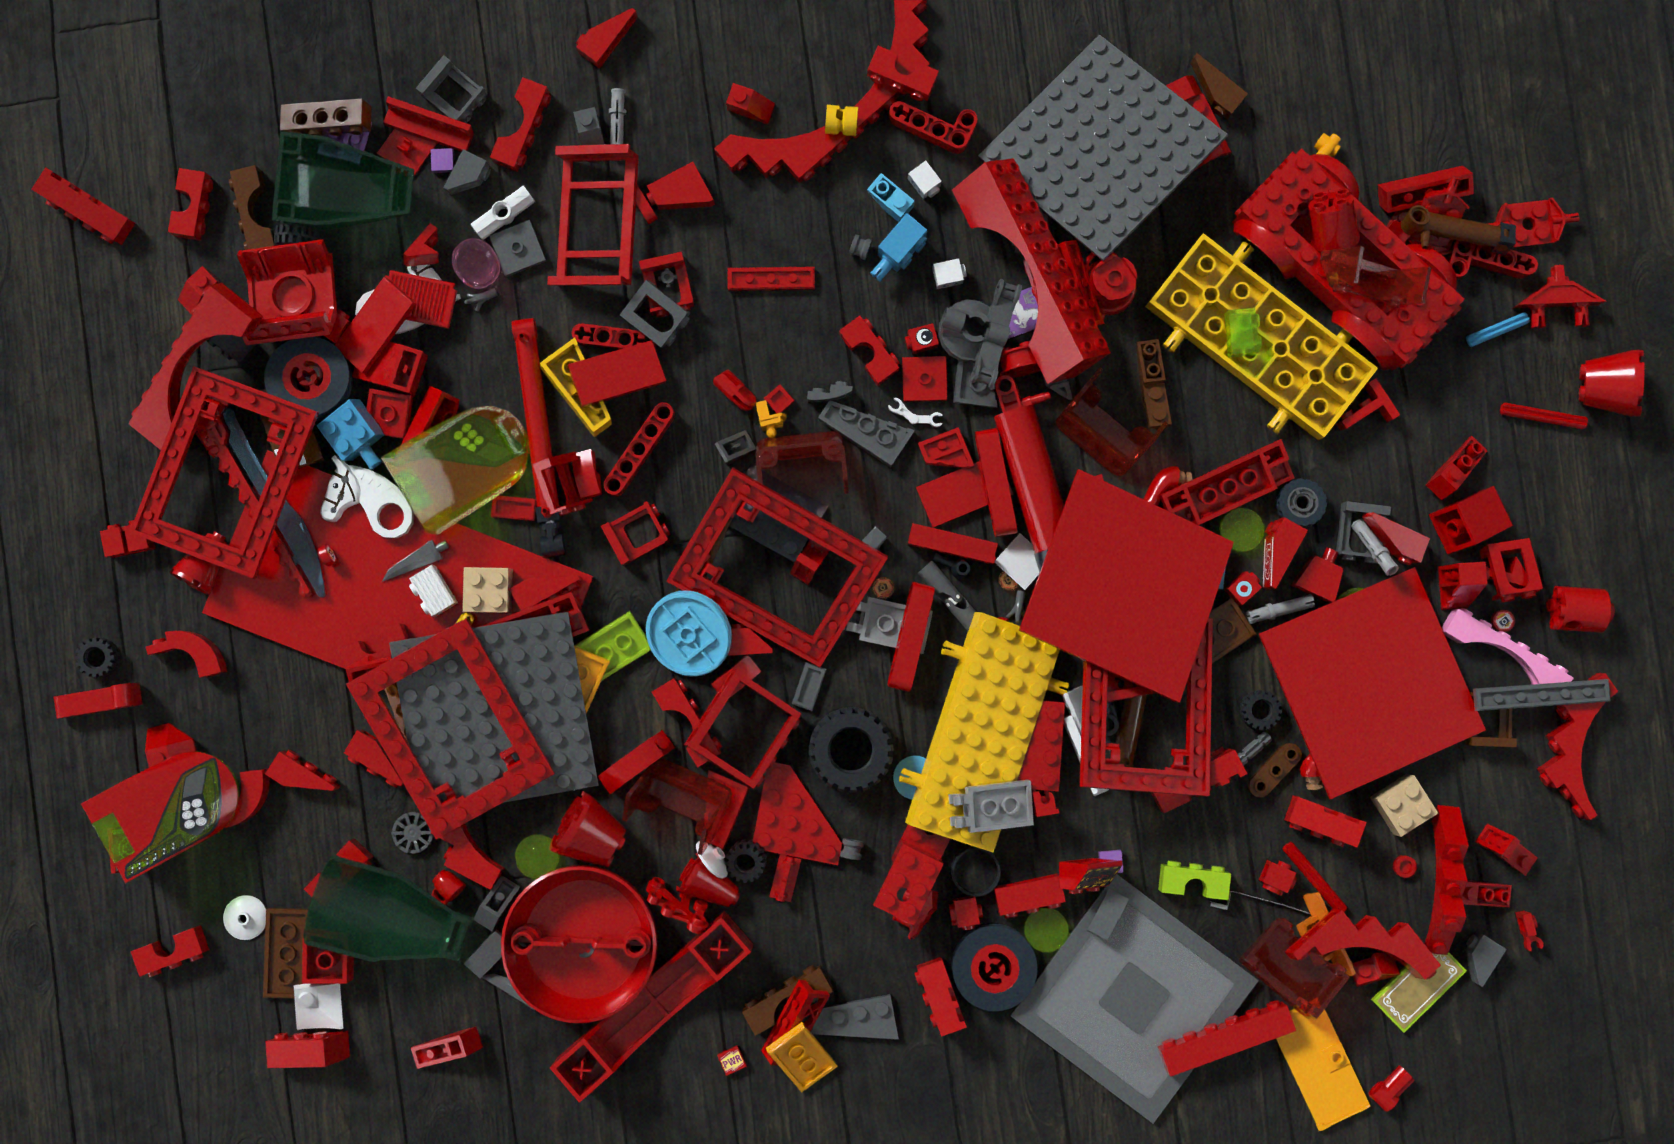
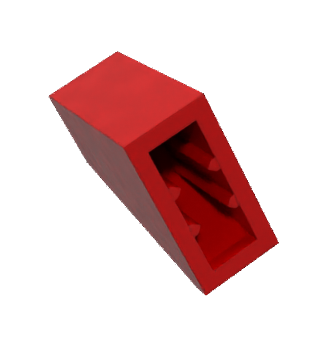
M694 162L647 185L649 193L646 196L651 205L656 204L659 210L711 207L715 205L714 199Z

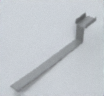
M1229 891V899L1226 905L1211 902V906L1227 910L1231 892L1234 891Z

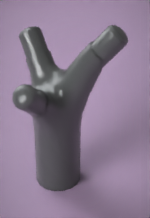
M495 288L480 294L468 293L467 298L471 299L465 300L464 303H477L475 310L479 311L485 301L498 295Z
M1017 591L1015 605L1011 612L1006 615L1009 619L1015 614L1016 623H1019L1021 615L1024 617L1025 591Z

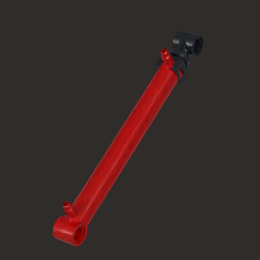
M534 318L513 320L512 333L516 344L532 465L552 457L537 344V326ZM532 465L537 503V522L542 524L539 525L540 531H545V536L540 537L543 558L566 555L563 533L558 534V529L562 528L560 522L562 521V516H560L559 512L550 515ZM554 468L545 470L554 498L559 504Z

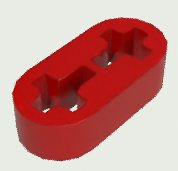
M637 185L636 206L649 225L658 218Z

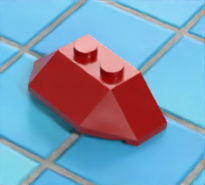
M171 723L147 729L145 753L149 767L176 754L197 752L194 739ZM201 766L183 775L166 810L168 814L176 812L179 793L178 811H180L185 777L200 769Z

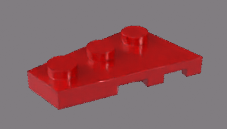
M708 770L709 782L706 794L707 806L703 840L725 849L750 787Z

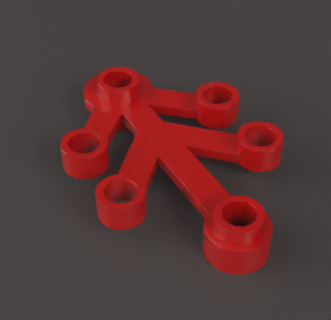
M653 877L652 880H649L646 891L649 893L647 901L650 904L662 906L661 914L663 916L686 922L687 929L696 934H702L704 930H707L709 923L703 916L708 907L706 901L697 899L693 906L695 914H693L689 910V904L693 897L680 893V902L665 889L666 886L663 879Z

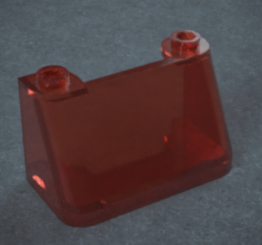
M1278 917L1244 952L1239 962L1307 1019H1317L1350 977L1345 973L1347 970L1337 962L1334 964L1328 963L1311 950L1310 955L1303 960L1290 959L1285 951L1299 938L1293 934V924L1283 917L1282 919Z

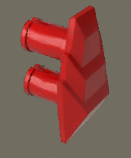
M908 889L905 891L903 895L904 901L907 900L910 896V892ZM930 891L915 925L893 916L894 921L909 928L908 939L913 940L917 937L923 926L937 910L938 892Z

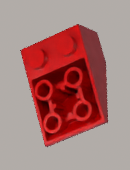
M389 342L367 374L360 372L355 367L352 377L415 397L428 355L421 350Z

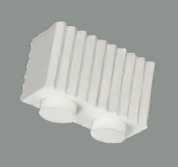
M430 565L409 578L412 583L409 587L415 596L419 595L423 603L420 605L427 615L431 614L432 617H436L458 603L435 565Z

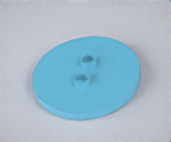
M687 590L670 593L654 605L647 618L646 637L652 653L666 668L680 675L701 676L708 674L720 666L730 651L732 631L729 620L716 602L701 593Z

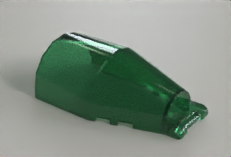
M332 855L326 862L314 889L308 908L303 936L306 945L370 962L410 958H447L459 961L464 938L474 918L453 911L401 873L338 855ZM456 921L461 922L452 949L448 950L447 946Z

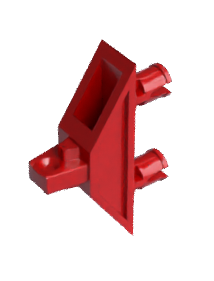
M1554 265L1551 267V277L1547 278V284L1513 308L1531 309V328L1534 329L1538 325L1539 328L1546 327V307L1572 306L1575 309V327L1581 325L1586 327L1590 326L1588 307L1601 305L1607 301L1578 283L1569 281V277L1565 276L1564 265Z

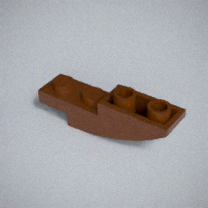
M1159 339L1139 341L1136 343L1143 408L1144 412H1146L1148 428L1150 430L1171 427L1172 422L1165 388L1166 378Z

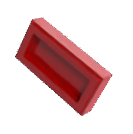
M493 495L491 517L536 521V499Z

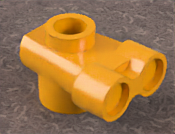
M1323 133L1314 146L1318 150L1316 154H1325L1334 158L1341 148L1338 145L1341 138L1336 134L1328 136Z

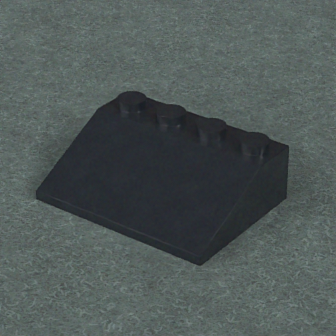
M752 464L745 474L821 518L828 507ZM746 503L744 508L751 511L753 506ZM759 511L753 523L735 514L729 526L795 563L809 541V538L762 511Z

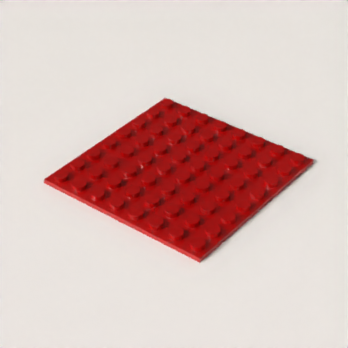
M1078 469L1019 631L1180 703L1234 542Z
M1415 567L1259 633L1329 799H1333L1486 730L1478 711H1475L1474 701Z

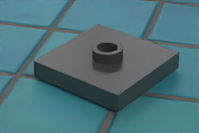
M530 220L489 236L505 277L546 262Z

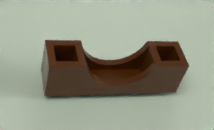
M253 165L230 171L231 179H229V185L232 192H235L236 200H234V206L237 213H240L241 221H239V227L246 239L244 249L276 246L274 245L275 231L271 228L260 226L254 216L256 201L266 192L262 170Z
M814 965L807 967L802 971L803 975L798 978L792 976L783 982L784 986L778 989L772 987L764 992L765 996L761 999L753 998L744 1004L745 1008H743L742 1013L755 1036L775 1025L776 1007L783 999L791 995L798 980H806L813 990L827 991L829 994L833 992V987L820 965L817 967ZM814 998L812 1002L818 1001L819 998Z

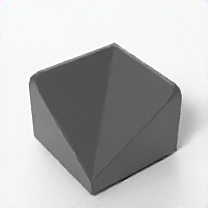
M874 526L862 541L877 550L887 539V536Z

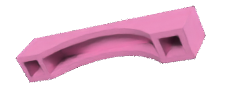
M1467 609L1451 610L1441 627L1444 635L1456 643L1480 642L1505 651L1523 667L1531 684L1571 682L1573 680V677L1567 674V669L1560 665L1553 666L1548 663L1549 659L1539 653L1537 655L1529 651L1530 647L1521 642H1513L1510 640L1511 636L1503 631L1497 632L1493 630L1489 622L1482 619L1478 621L1473 618V613Z

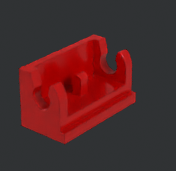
M1032 790V806L1035 816L1040 817L1059 813L1054 795L1051 792L1044 790L1045 796H1041L1039 791Z

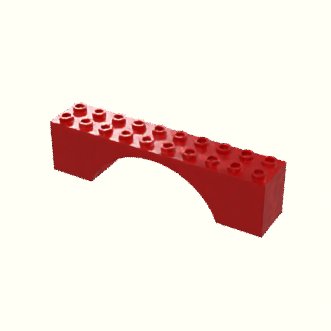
M1014 158L983 163L952 189L954 196L970 228H987L1002 234L1019 249L1029 265L1037 290L1038 314L1036 327L1028 345L1047 384L1074 378L1111 353L1107 342L1103 338L1097 322L1093 318L1087 302L1083 298L1078 284L1073 278L1068 264L1064 260L1058 244L1054 240L1048 224L1044 220L1039 206L1034 200L1029 186L1025 182Z
M725 911L722 912L709 924L707 930H704L702 934H697L650 976L643 990L629 1005L616 1014L599 1020L560 1054L550 1069L580 1103L612 1075L666 1021L697 995L718 982L751 953L753 943Z

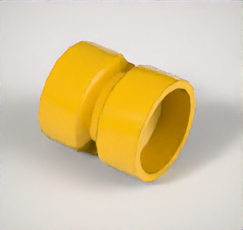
M827 104L825 134L837 135L839 132H842L843 135L856 136L858 107L846 106L844 109H841L840 105Z

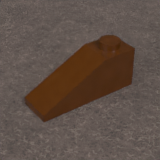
M1196 53L1191 61V65L1214 113L1228 120L1248 93Z

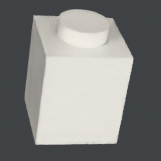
M924 161L908 173V180L923 199L927 196L931 198L940 191L939 187L942 181L927 161Z
M959 259L933 264L932 269L937 289L963 284V277H966V269L964 264L960 265Z

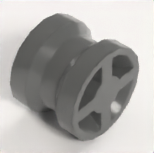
M855 234L849 255H857L862 260H866L872 240L869 238L866 240L862 239L860 235Z
M843 838L844 848L840 852V856L848 859L862 860L861 848L864 847L865 842Z

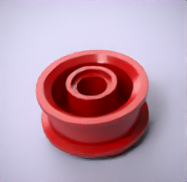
M1030 341L1020 343L1019 347H1006L1002 349L999 360L1002 366L1000 376L1007 375L1015 378L1041 371L1028 345Z

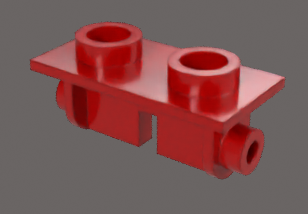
M780 854L769 897L776 898L777 901L791 902L801 863L800 858Z

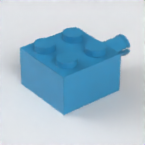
M906 213L878 246L877 256L882 260L870 274L874 278L877 277L876 280L881 282L891 268L896 272L900 268L904 270L912 261V254L915 251L919 253L926 245L927 229Z
M360 399L347 400L317 425L342 461H353L360 455L369 469H374L381 464L382 461L375 454L371 446L385 434Z

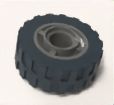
M1300 478L1290 481L1280 489L1276 497L1275 508L1277 509L1278 516L1281 518L1285 517L1304 528L1315 524L1326 512L1327 497L1323 492L1324 490L1318 486V483L1312 482L1310 479L1304 480ZM1297 498H1301L1305 501V509H1301L1297 506Z

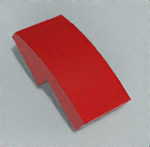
M592 449L576 453L579 460L572 462L580 498L584 500L602 495L601 477L596 471L595 452Z
M744 655L711 685L718 692L731 670H737L751 680L761 670L749 655ZM739 682L730 697H732L745 685Z

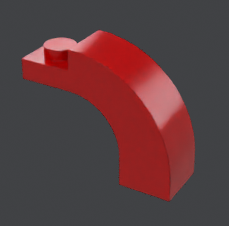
M168 631L165 632L166 638L153 640V645L146 646L147 655H158L176 649L186 651L195 661L199 678H207L228 672L218 647L205 636L195 632Z
M661 730L597 777L609 794H612L675 747L664 731Z
M268 769L240 772L241 794L237 801L235 812L224 828L249 820L261 809L269 791V777L265 775ZM215 810V814L210 825L215 824L218 815V810ZM208 811V825L213 817L214 811Z

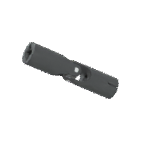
M931 561L918 572L919 576L927 585L935 587L934 593L968 631L974 612H976L975 609L957 591L938 566ZM959 603L962 609L956 607L955 604Z

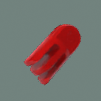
M725 370L713 379V384L740 409L749 411L755 406L757 401L754 394L730 370Z

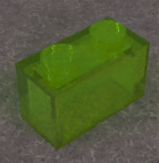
M1255 308L1228 310L1224 314L1228 358L1254 356L1259 353V349L1262 348L1261 336H1258L1257 327L1260 326L1259 314H1256Z

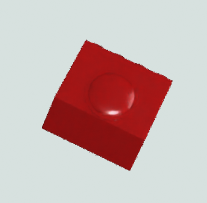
M323 239L240 250L237 257L247 278L249 305L263 315L254 333L242 337L246 345L331 334L337 318L333 255L328 253Z

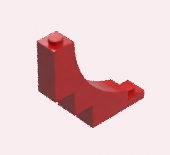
M1332 909L1285 951L1290 959L1303 960L1310 955V950L1314 954L1325 955L1343 948L1368 947L1391 956L1406 967L1415 978L1423 980L1432 978L1437 973L1436 970L1441 966L1408 923L1398 922L1387 932L1375 916L1366 915L1354 925L1343 910Z

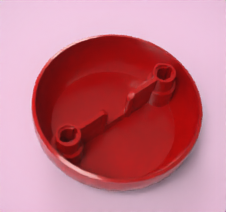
M587 865L558 868L547 872L529 884L512 904L506 916L501 937L503 966L511 985L521 999L540 1014L568 1023L599 1021L616 1014L629 1005L648 982L655 965L658 948L655 920L651 909L640 892L620 875L607 869ZM518 942H525L531 944L528 947H523ZM591 944L594 949L592 955L586 958L580 957V953L590 952L591 948L588 947ZM631 946H644L637 951L631 948Z

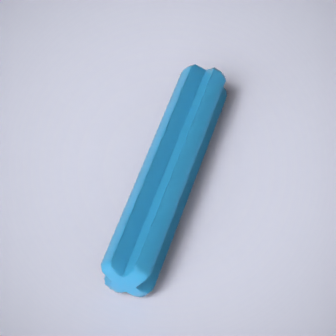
M1521 313L1470 334L1466 337V341L1470 347H1473L1526 325L1530 322L1527 313Z

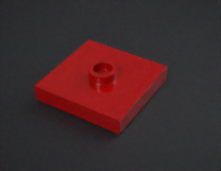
M946 356L902 357L903 402L947 401Z
M369 389L367 411L383 430L382 432L385 436L404 439L409 429L413 396Z

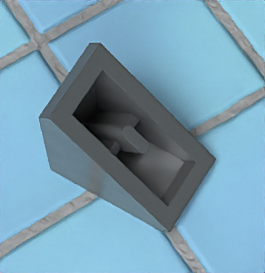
M746 430L715 443L727 466L756 450Z

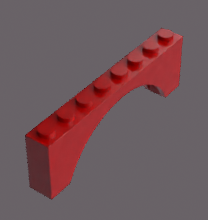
M223 283L209 285L205 288L202 300L193 308L192 317L183 325L182 334L173 342L172 351L163 359L161 363L162 368L153 376L150 388L143 393L140 405L131 414L133 417L129 425L160 450L163 447L178 408L182 375L193 353L205 341L217 335L243 337L253 334L263 318V315Z

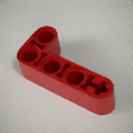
M901 101L893 103L889 110L891 124L955 154L964 152L975 131L978 120L974 111L966 109L959 114L955 124L952 125ZM902 111V115L900 114L899 117L895 116V113ZM969 118L973 124L965 126L961 120ZM920 119L924 122V125L916 127L913 121ZM939 128L943 130L944 134L936 136L932 131ZM959 137L964 143L962 145H955L952 140Z
M1457 240L1451 245L1452 253L1446 256V260L1451 266L1456 265L1459 268V274H1456L1457 280L1467 274L1470 265L1519 279L1528 277L1538 268L1536 258L1531 255L1510 250L1506 255L1492 253L1491 247ZM1458 244L1464 246L1465 253L1458 250ZM1479 250L1485 252L1486 259H1482L1479 256ZM1501 256L1507 260V265L1501 263Z
M125 683L53 697L57 719L143 705L140 683Z

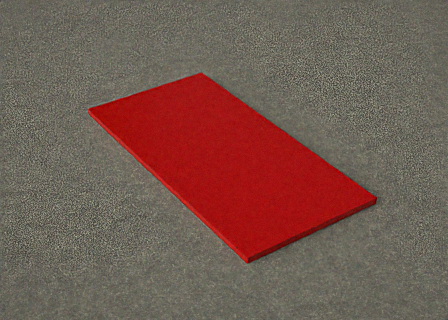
M269 450L266 452L252 487L258 499H260L275 460L274 453ZM306 466L297 469L275 528L311 588L312 595L305 598L299 595V581L293 582L289 579L290 567L281 565L279 563V550L273 551L268 545L256 579L220 567L202 613L345 669L338 649L357 641H364L367 650L374 654L382 646L379 632L399 623L405 625L411 639L438 634L456 624L458 618L463 613H471L473 615L474 622L471 626L475 628L521 611L512 596V613L463 612L464 567L513 569L512 587L527 578L581 576L582 581L578 583L579 587L572 590L581 608L594 576L548 558H543L540 555L450 520H445L426 533L415 515L421 509L413 506L414 524L407 534L399 538H385L376 533L360 503L347 508L337 522L326 521L322 518L320 511L332 475ZM246 503L229 544L238 549H241L252 520L249 517L248 503ZM398 504L386 505L379 514L381 525L388 530L398 528L404 520L402 508ZM433 540L436 545L444 540L447 541L450 548L441 552L442 560L382 582L389 568L425 545L428 541ZM325 544L332 548L337 558V563L330 567L322 562L318 554V548ZM430 565H435L458 602L436 617H432L431 614L427 615L420 605L423 603L419 595L415 596L409 587L412 584L409 578ZM564 590L563 592L559 593V595L568 593V591Z

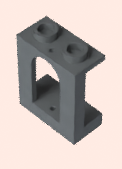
M444 55L416 87L420 95L443 114L464 123L471 119L472 112L477 107H481L484 104L487 92L482 86L480 87ZM447 76L472 95L471 99L460 111L456 110L434 92Z
M645 280L620 316L663 348L666 345H672L677 338L675 335L679 328L683 329L690 321L688 316L691 312L686 311L659 290L653 282ZM648 296L673 316L674 325L669 331L660 332L636 314Z
M1349 501L1341 503L1336 551L1338 555L1343 556L1342 560L1356 561V558H1364L1366 563L1377 564L1372 559V554L1369 550L1365 553L1353 552L1349 546L1352 513L1374 512L1386 518V516L1390 515V506Z

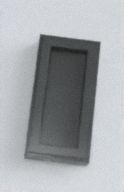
M806 662L792 704L813 711L827 669Z

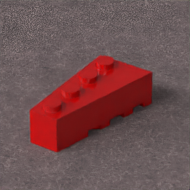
M46 167L31 189L46 198L47 201L45 203L56 210L59 207L64 209L65 216L75 222L77 219L83 221L82 226L93 233L96 230L101 232L102 235L100 237L110 244H113L115 241L122 245L136 224Z
M1043 701L1017 779V781L1030 780L1032 790L1059 791L1065 702Z
M1222 746L1211 751L1210 790H1212L1211 786L1213 785L1218 787L1230 783L1231 777L1236 774L1240 777L1247 774L1236 750L1224 749ZM1151 793L1157 806L1163 813L1192 800L1190 795Z

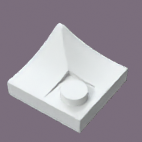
M340 984L294 985L297 1030L310 1028L343 1029Z

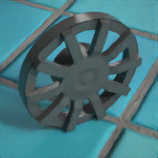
M419 812L405 813L393 825L391 832L396 847L405 853H419L425 850L433 840L434 835L431 834L430 828L429 831L422 830V827L427 824L426 821L421 825L417 824L419 817L424 819ZM412 815L415 816L413 824H411L409 816ZM405 818L408 826H405L400 821ZM399 825L404 831H396L397 826ZM422 834H429L428 841L422 838ZM396 835H404V837L398 841ZM408 840L406 848L403 847L401 843ZM417 840H420L425 844L420 849ZM411 842H414L416 850L409 849Z

